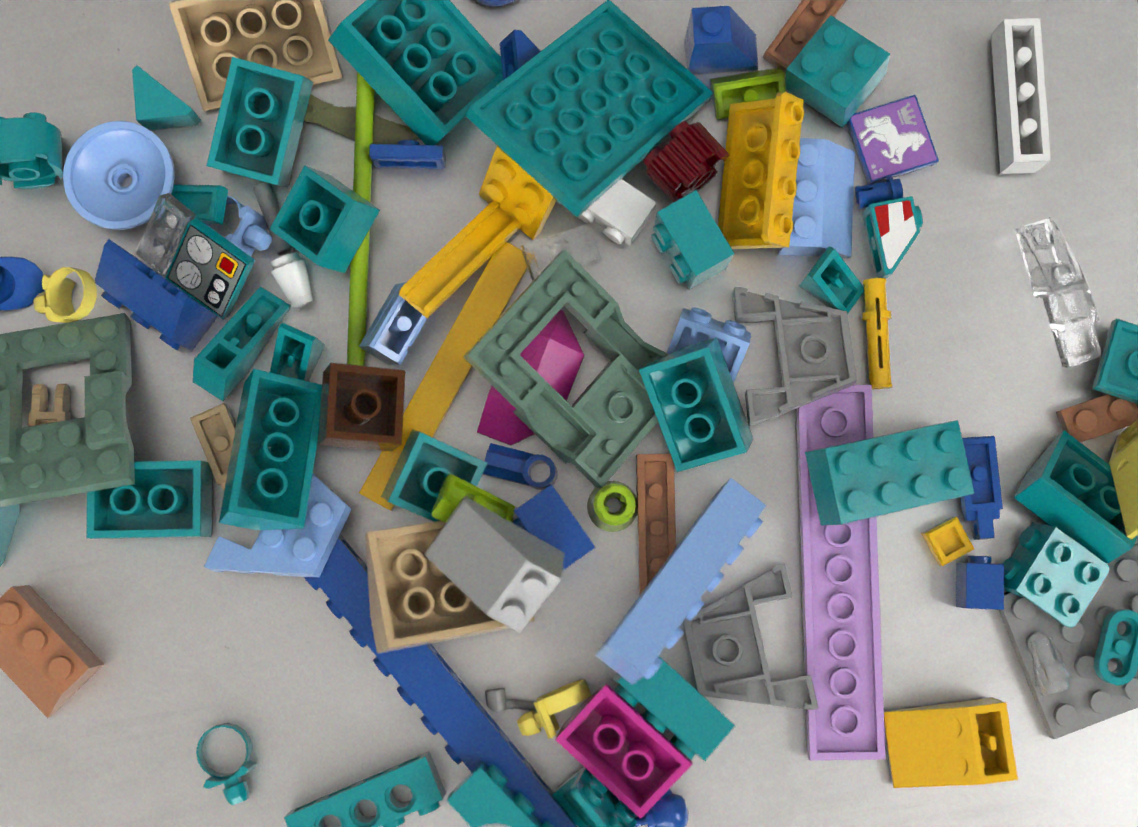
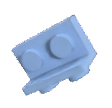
M683 308L667 354L717 337L732 381L734 382L750 344L751 333L746 331V327L738 322L726 320L724 323L711 318L712 315L703 309L691 308V310Z

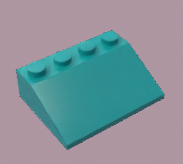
M366 0L340 22L328 39L425 145L437 144L466 116L468 108L503 80L500 55L450 0Z

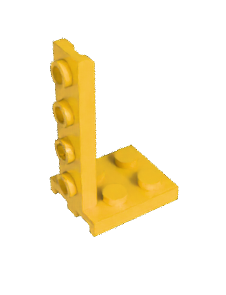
M499 146L495 149L478 194L489 205L414 274L399 291V295L426 318L442 305L518 229L534 240L542 232L557 200Z

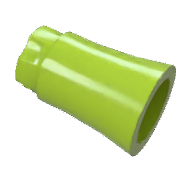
M607 481L603 487H595L591 492L587 502L589 517L598 528L604 531L617 532L624 530L632 524L637 516V497L626 484L619 481ZM615 498L619 500L621 508L618 512L613 513L609 511V507L606 506L609 499Z

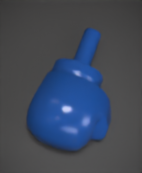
M669 789L641 819L635 817L637 822L635 827L648 825V827H685L689 820V812L684 798L673 794Z

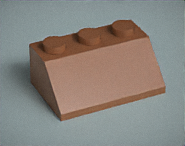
M30 585L12 586L0 597V668L37 708L49 718L104 663Z

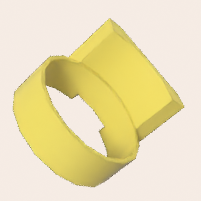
M62 267L54 271L52 275H43L42 288L45 291L39 293L33 302L36 312L46 314L49 321L61 323L75 322L86 317L93 309L97 298L96 284L88 272L78 268ZM72 272L78 274L83 284V299L76 311H74L72 304V291L75 282L65 278Z
M581 679L538 697L537 701L534 702L537 712H534L532 709L521 715L517 720L521 734L530 736L541 732V728L544 727L548 739L557 735L556 731L560 727L554 713L574 706L592 695L586 680Z

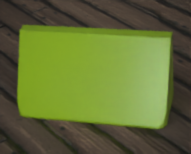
M773 68L710 79V88L714 92L712 99L716 119L729 118L730 104L775 99L777 93L786 92L784 72L780 68Z
M449 473L431 513L434 518L446 523L465 496L512 523L515 506Z

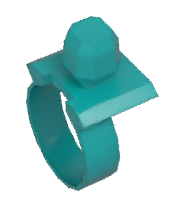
M230 723L216 725L206 731L198 741L196 749L197 761L202 770L211 776L206 779L203 788L211 789L224 783L225 789L222 791L227 802L233 806L249 798L246 780L242 781L241 776L254 769L257 763L250 760L252 744L250 737L244 729ZM215 728H231L238 732L245 741L247 751L245 762L234 773L224 774L216 772L204 760L202 750L204 740L209 732Z

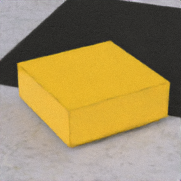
M957 516L921 533L939 566H944L974 550Z

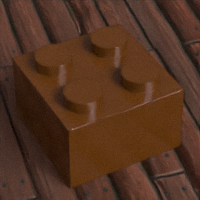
M330 363L323 371L318 445L393 451L402 444L406 370Z

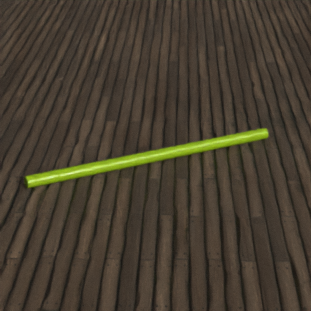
M357 72L353 191L371 203L372 161L369 157L370 144H373L375 90ZM370 229L350 263L347 364L365 366V350L361 349L359 345L366 335Z

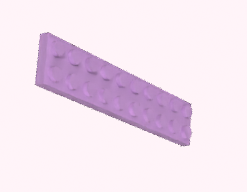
M853 385L796 409L805 676L811 675L819 708L806 710L807 757L810 761L886 759L877 518L872 517L842 525L821 526L805 455L807 451L873 438L872 385Z

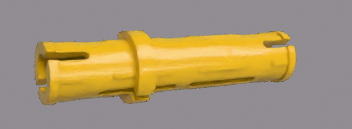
M886 278L863 280L865 312L862 313V321H866L869 385H872V389L893 388L891 384L888 320L891 319V311L887 310Z

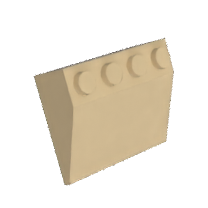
M173 0L169 3L203 111L221 106L232 57L304 76L313 81V85L342 78L336 48L328 41L332 32L324 0Z
M442 521L367 532L365 534L370 617L377 654L510 628L486 615L425 556L426 550L445 525ZM534 616L528 623L535 621Z

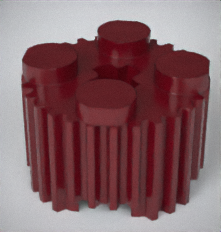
M684 120L678 124L669 134L671 137L670 142L663 149L657 147L652 150L643 161L648 168L646 174L673 203L683 198L682 195L690 189H697L699 191L704 188L718 172L714 168L719 160L726 161L730 156L700 122L689 125Z

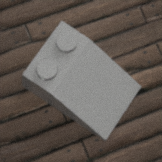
M464 496L426 550L425 556L486 615L520 633L562 580L565 553Z

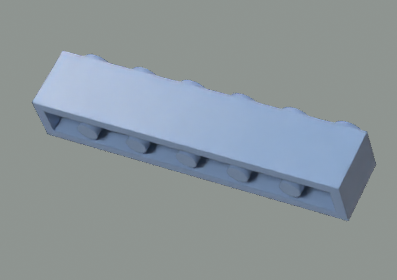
M730 478L718 490L596 653V656L631 685L643 676L647 680L650 679L662 663V660L658 658L664 647L670 650L682 636L684 631L679 626L684 619L687 618L691 621L704 605V602L700 600L705 590L711 593L724 577L720 569L725 562L731 565L744 549L739 544L743 537L750 538L760 527L763 521L758 517L766 505L734 479Z

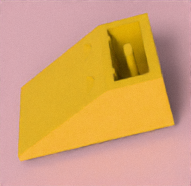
M991 697L884 711V729L894 788L983 785L1018 780L1006 702Z

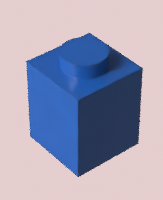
M968 556V563H956V607L1004 610V564H992V556Z

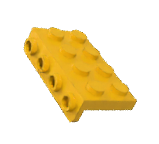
M787 92L777 93L775 99L730 104L725 148L730 156L724 161L718 227L731 249L786 248L790 245V235L793 230L794 197L797 191L796 175L798 159L800 157V134L804 118V100Z

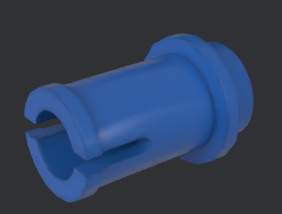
M887 177V180L884 182L855 186L858 208L863 209L868 207L869 204L903 198V188L900 179L893 180L892 177Z

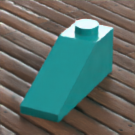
M260 286L194 358L193 383L224 401L246 376L290 310L291 305Z

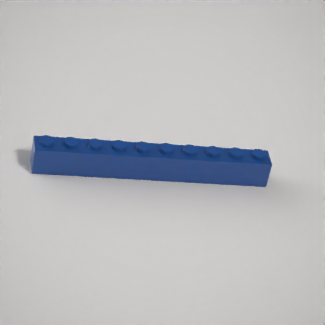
M340 534L320 577H304L309 585L315 590L319 588L323 590L329 598L326 601V605L338 619L344 616L353 627L349 631L351 636L362 648L368 645L377 656L373 659L374 664L383 675L388 677L391 674L400 685L397 688L400 696L409 706L415 703L424 715L421 717V721L433 735H436L438 732L448 743L444 748L455 763L459 765L463 762L471 772L482 761L488 767L494 764L507 777L508 782L505 785L516 796L520 792L535 807L533 814L542 824L545 821H549L554 827H577L574 820L552 795L553 791L432 644L377 654L370 617L367 565Z

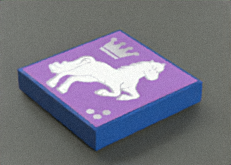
M916 94L854 113L847 122L868 184L879 183L887 180V177L895 178L936 165L939 162Z

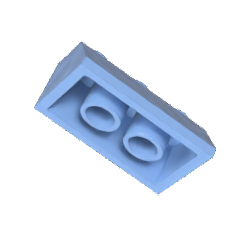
M800 138V157L798 159L796 175L797 191L794 197L792 215L793 230L790 235L789 247L778 248V255L820 257L830 246L835 248L841 258H851L855 151L826 139Z

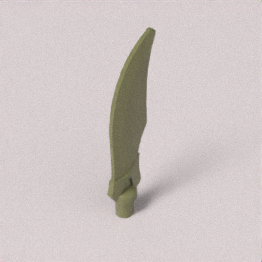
M310 94L304 122L318 124L355 141L356 106H333V104L324 102ZM374 114L373 144L398 145L400 140L415 141L419 139L408 126L394 123Z

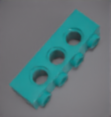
M428 751L297 807L284 816L287 827H325L324 817L326 815L336 816L341 822V827H397L405 822L404 816L418 811L419 816L438 809L440 807L439 801L444 799L446 791L432 756ZM406 785L412 792V800L409 802L398 801L393 794L394 786ZM359 801H372L377 808V814L373 817L362 815L359 811Z

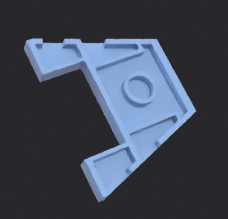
M312 474L303 529L261 530L252 549L219 536L204 567L214 572L234 571L245 574L271 573L282 576L320 577L352 508Z

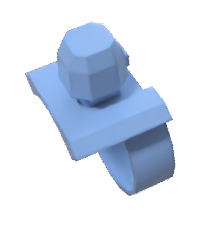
M227 196L226 205L237 204L241 221L233 235L229 234L225 238L249 256H252L255 249L259 251L268 249L272 242V237L266 231L267 225L264 217L248 205L244 206L232 196Z

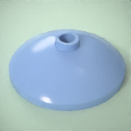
M127 121L103 123L85 132L71 147L63 169L65 193L73 208L89 222L111 230L135 228L153 219L168 202L175 180L173 160L162 140L149 129ZM131 177L132 183L128 187H123V180Z

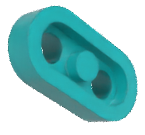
M1118 609L1110 612L1104 619L1094 658V670L1097 676L1106 683L1125 685L1133 680L1138 669V613L1132 610ZM1121 621L1126 626V631L1122 635L1117 631V625ZM1114 658L1117 662V667L1111 672L1108 668V662Z

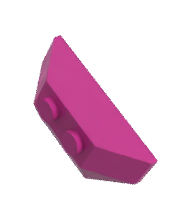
M560 309L522 351L520 356L567 401L584 358V353L564 311ZM491 385L477 433L510 446L535 435L513 413L516 408Z

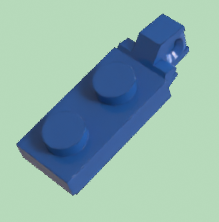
M995 437L962 438L974 494L960 497L964 520L971 521L974 540L995 538L993 519H1000V510L1003 509Z

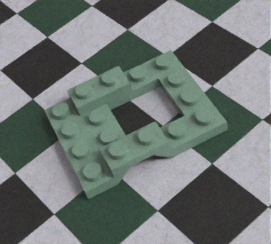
M565 249L559 252L464 355V358L516 408L513 413L564 463L571 462L596 488H601L607 483L658 422L639 369L668 354L644 342L624 321L618 303ZM563 306L586 328L583 333L611 360L572 405L520 356L522 351Z
M125 313L0 334V507L135 484L134 447L126 422L125 394L132 386L130 319ZM90 358V375L84 376L85 417L22 428L23 370Z

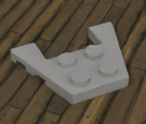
M734 287L733 301L736 322L774 321L782 387L746 390L745 401L748 426H755L855 385L857 376L847 311L803 301L798 304L781 300L777 295L766 293L764 296L747 292L748 289Z
M785 563L779 564L736 591L700 610L691 621L687 618L683 621L697 691L702 696L806 710L819 709L811 675L771 682L754 605L792 598Z

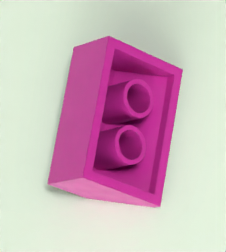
M607 683L576 710L563 724L555 739L640 819L693 764L686 755Z

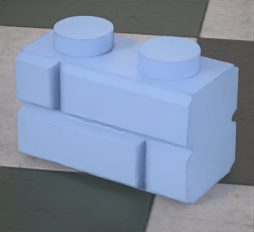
M406 282L394 285L359 345L361 349L388 365H401L408 353L407 347L412 346L427 320L426 317L399 295L400 289Z

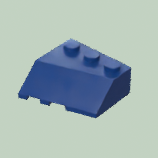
M110 239L104 244L94 280L95 284L105 290L101 296L119 309L122 305L128 307L133 311L130 316L133 320L148 330L151 326L162 333L159 338L178 351L183 346L193 351L218 316Z

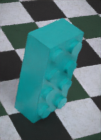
M958 420L805 452L821 526L842 525L974 494Z

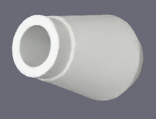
M298 252L284 255L270 262L273 268L271 274L289 302H291L293 309L314 301L311 295L305 259H301Z

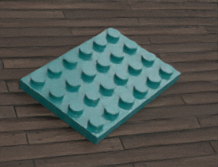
M606 0L468 108L466 117L578 218L652 150L667 139L671 131L684 120L687 121L710 100L714 92L612 1Z

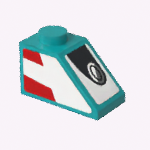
M913 196L869 204L862 212L876 278L887 279L893 274L920 233V227L923 225L922 212L919 206H915Z

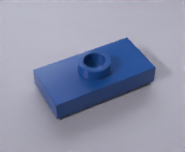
M400 140L398 145L370 144L369 157L376 168H446V154L441 145H419V142L414 140Z

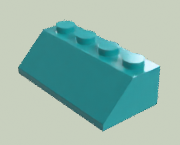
M257 369L252 370L243 385L219 523L252 530L304 528L319 436L321 384Z

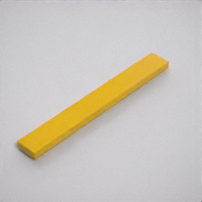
M505 242L492 255L403 413L402 444L393 451L381 452L359 494L393 511L395 505L383 499L381 495L412 429L432 438L435 436L473 368L464 358V355L503 314L533 260L532 255L508 242Z

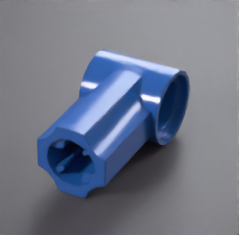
M490 443L484 460L487 462L483 472L484 475L530 486L537 490H544L551 484H555L558 471L556 465L549 457ZM545 463L550 467L548 479L543 482L532 480L530 474L535 464Z

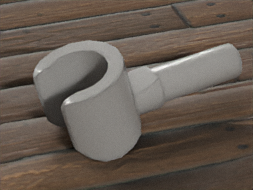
M505 688L485 691L486 705L492 711L498 712L507 709H533V711H536L534 701L506 700Z

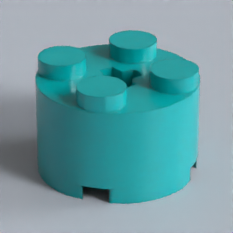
M26 113L23 115V118L0 117V185H2L3 179L12 181L14 188L38 189L55 184L56 176L62 179L63 157L60 130L53 124L48 123L46 116L41 113Z

